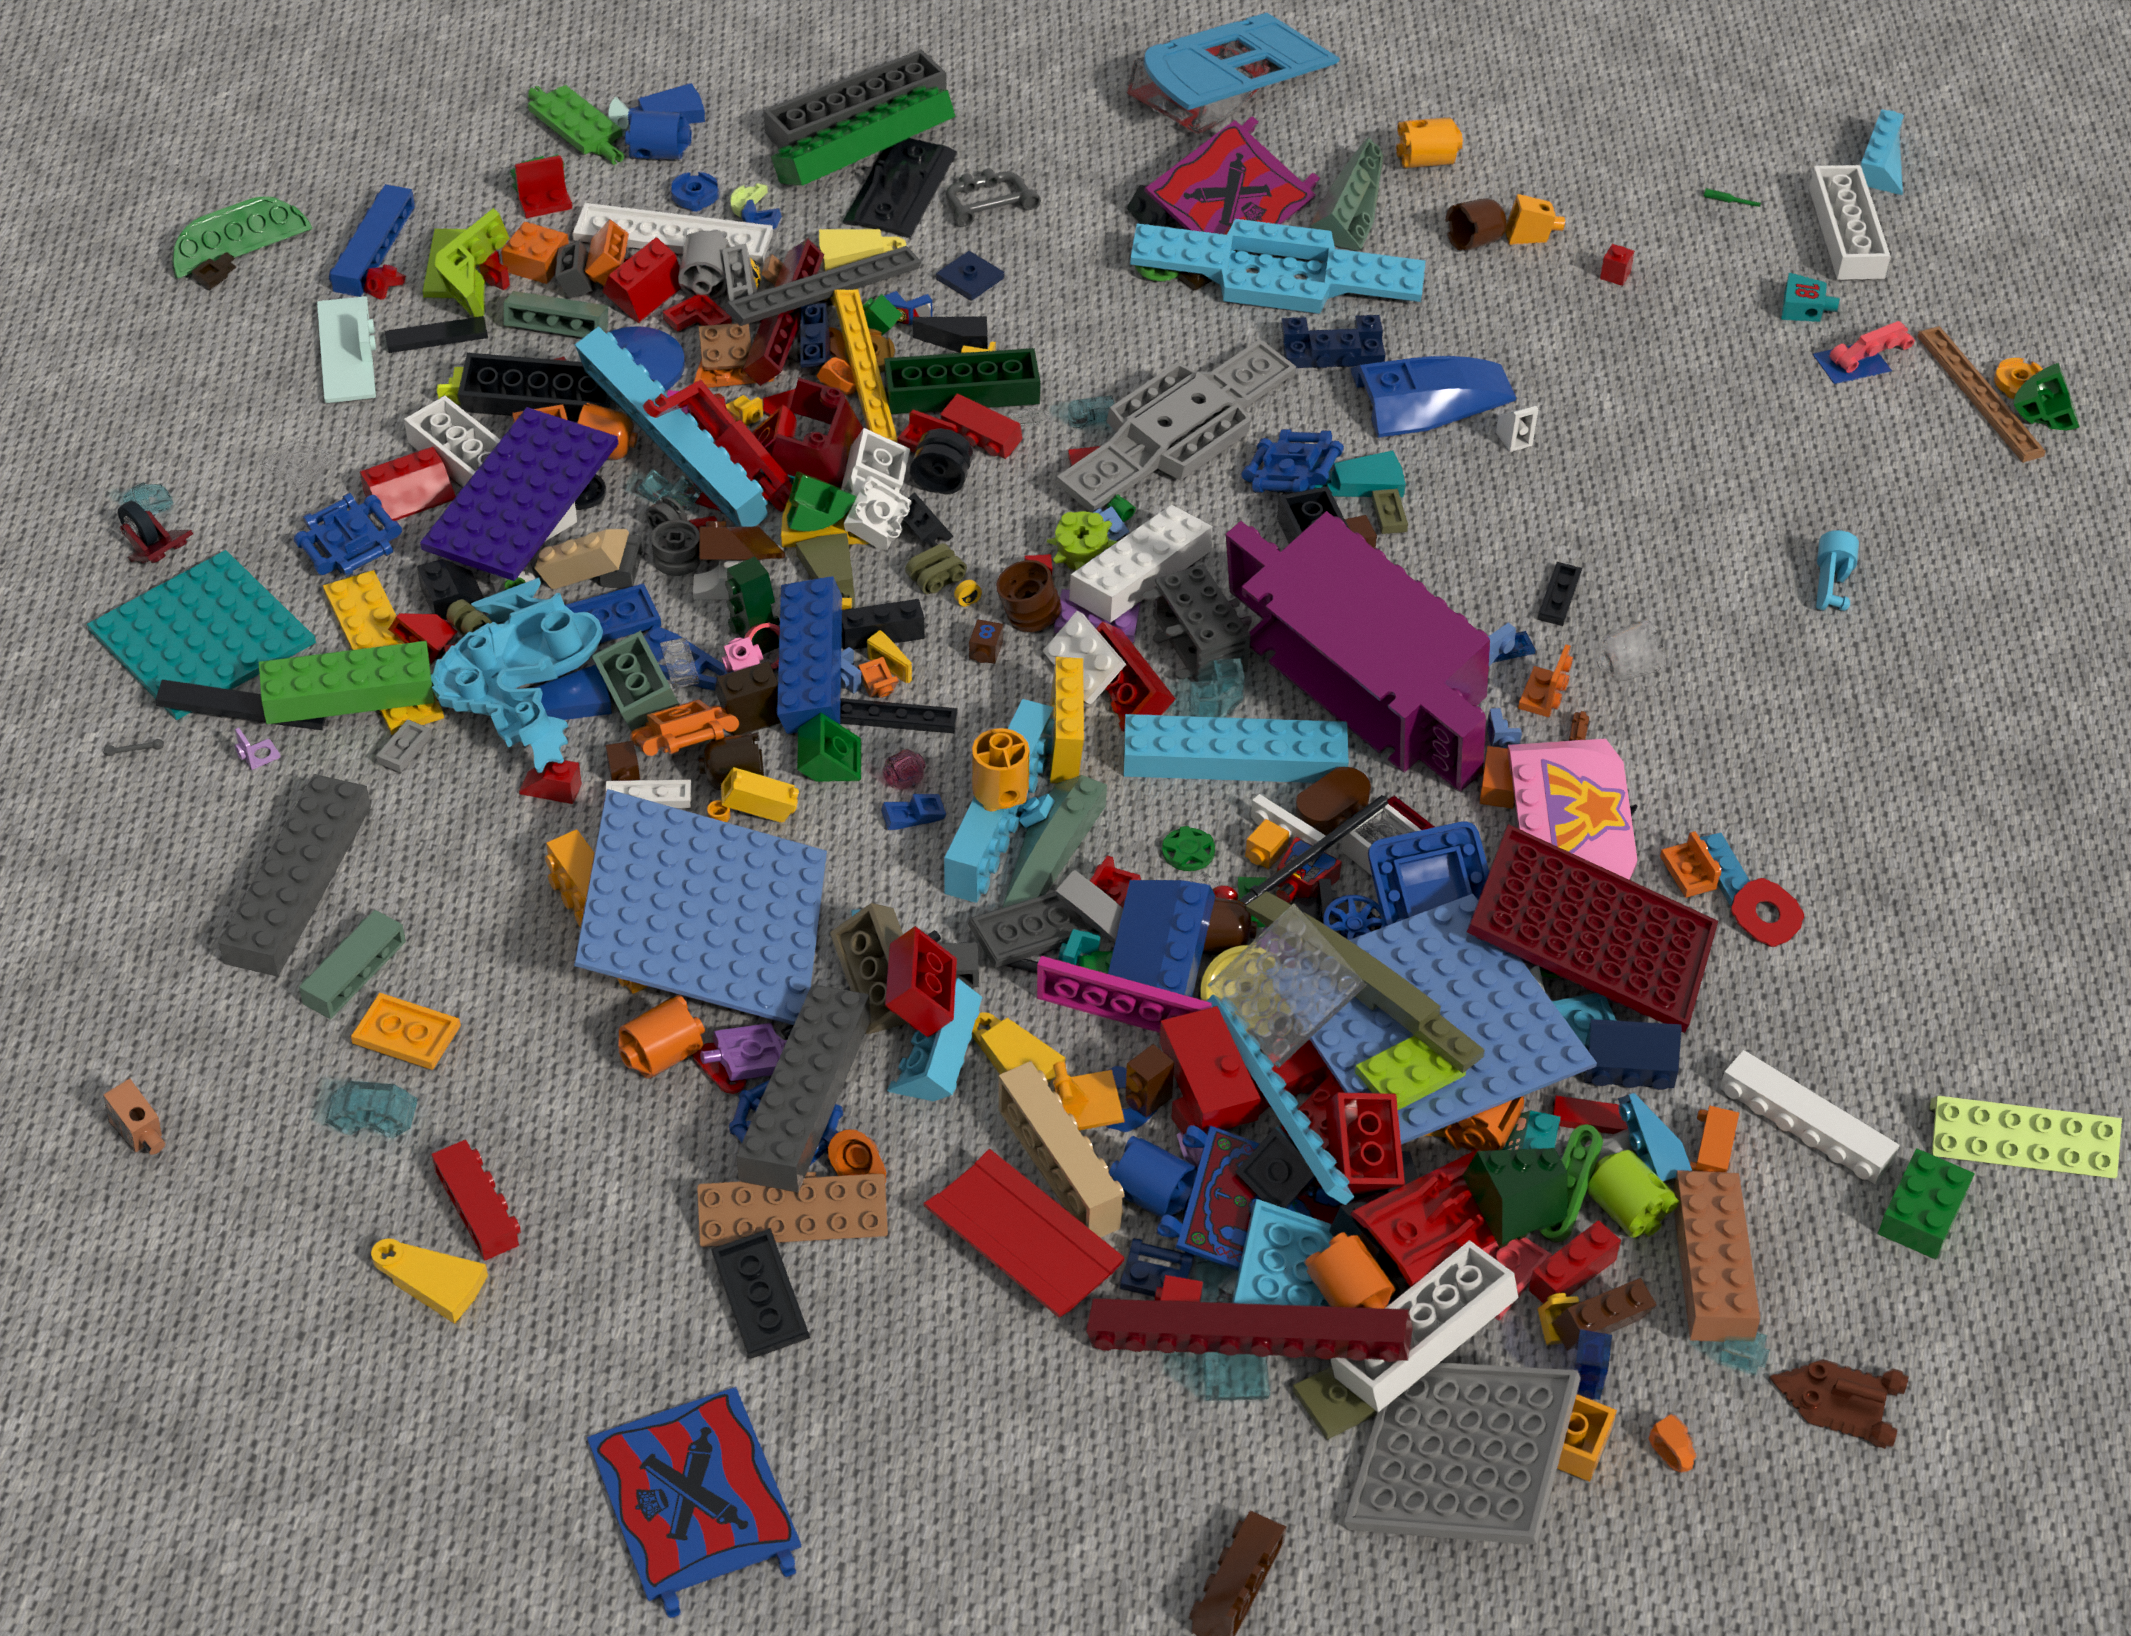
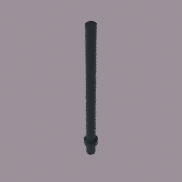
M1383 795L1379 796L1263 883L1249 888V893L1238 901L1248 905L1266 891L1270 892L1388 805L1387 799Z

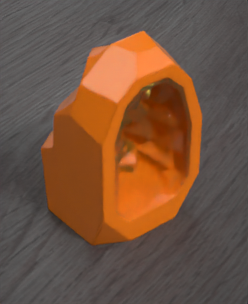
M833 357L827 361L817 374V378L821 383L828 387L839 389L844 395L853 394L857 391L851 366L838 357Z
M1670 1414L1655 1424L1650 1432L1649 1441L1653 1449L1673 1470L1687 1472L1692 1470L1693 1462L1697 1456L1692 1447V1437L1688 1434V1427L1676 1415Z

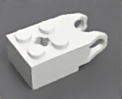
M863 428L851 445L841 489L858 496L867 476H872L899 493L903 485L910 449Z

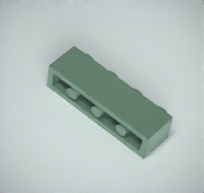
M513 291L504 301V325L585 337L598 326L604 332L607 331L608 305Z
M374 910L367 918H364L358 927L341 941L339 947L330 956L324 958L320 966L302 981L299 990L303 1005L332 1019L406 942L403 924L377 910Z

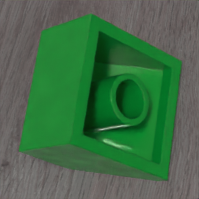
M820 712L798 728L797 770L816 782L860 781L861 738Z

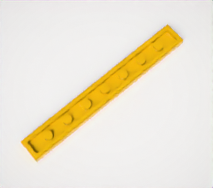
M834 290L833 299L866 427L868 430L897 443V435L859 291Z

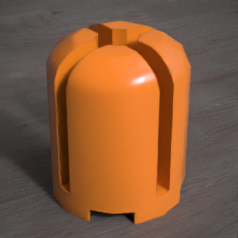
M1524 1096L1447 1126L1445 1135L1448 1141L1458 1151L1460 1147L1470 1151L1476 1149L1480 1151L1502 1150L1524 1110Z

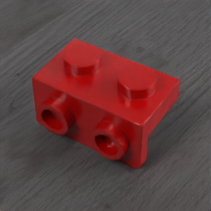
M912 410L909 413V425L899 435L897 443L916 453L918 441L927 431L941 428L957 433V426Z
M1107 855L1104 861L1096 867L1090 881L1123 908L1130 880H1141V876L1115 868L1113 857Z

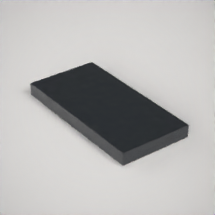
M771 1228L711 1249L749 1359L810 1338Z

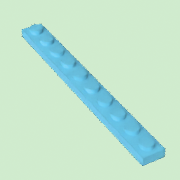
M1213 994L1207 1002H1211L1212 1007L1218 1006L1249 1073L1326 1194L1346 1205L1354 1197L1347 1186L1350 1183L1342 1172L1335 1168L1336 1160L1321 1146L1324 1143L1322 1138L1310 1129L1311 1121L1296 1107L1299 1104L1296 1098L1285 1090L1286 1082L1273 1071V1062L1260 1051L1262 1045L1255 1037L1249 1034L1250 1027L1237 1015L1239 1010L1236 1005L1227 998L1223 1001Z

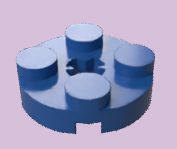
M690 172L679 175L672 181V200L677 205L688 208L691 211H700L712 205L719 198L717 180L710 174L698 172V176H690Z

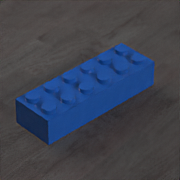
M833 576L781 585L777 715L787 734L797 733L799 727L820 712L840 724L842 595Z

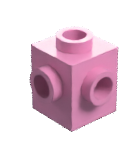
M750 637L744 639L736 638L730 641L728 645L724 646L726 656L721 657L727 673L760 664V660H763L758 644L753 645Z

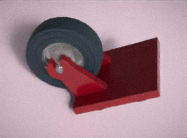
M134 501L126 502L118 508V517L122 524L120 530L136 551L128 556L131 562H158L166 556L164 552L171 548L175 550L184 546L187 543L186 539L193 535L192 530H170L167 532L149 510L145 511Z

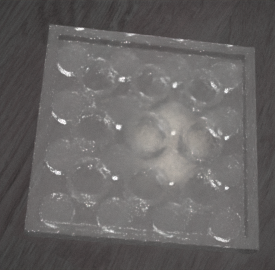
M1294 903L1208 984L1209 988L1278 1068L1367 985Z

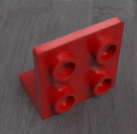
M560 155L515 164L518 198L526 219L573 209L571 199L566 190L563 159Z

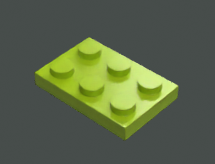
M1415 1035L1357 1064L1355 1068L1356 1075L1361 1078L1372 1093L1396 1094L1398 1110L1466 1076V1071L1461 1073Z

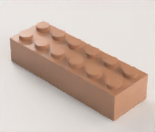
M1677 1170L1673 1192L1680 1203L1674 1210L1690 1340L1754 1343L1760 1322V1314L1739 1173Z

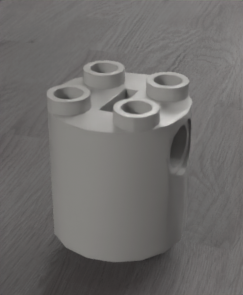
M698 231L689 233L686 236L678 279L682 290L691 297L699 294L707 295L710 299H714L724 293L727 287L722 249L729 248L731 245L724 238V234L721 231Z

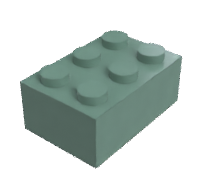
M641 631L592 655L631 731L648 722L647 714L680 705Z

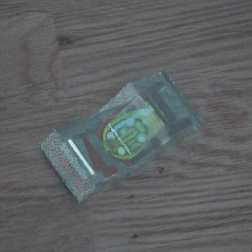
M653 468L636 489L654 504L659 498L669 496L675 499L684 510L688 511L702 493L700 489L684 476H681L674 484H671Z

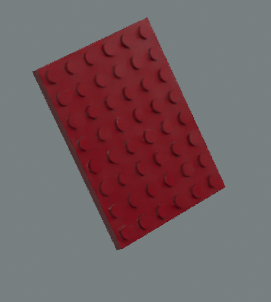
M1508 824L1502 835L1466 932L1508 953L1517 955L1534 965L1545 968L1562 978L1571 980L1588 990L1599 993L1616 1003L1627 1006L1644 1016L1665 1024H1681V1032L1685 1033L1690 1025L1718 920Z

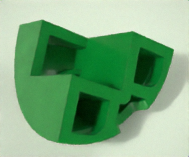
M2059 362L2033 375L2017 391L2014 397V405L2019 414L2029 423L2047 424L2049 429L2065 431L2080 428L2074 404Z
M797 471L789 496V502L792 505L787 514L788 527L798 531H817L829 527L846 515L857 496Z

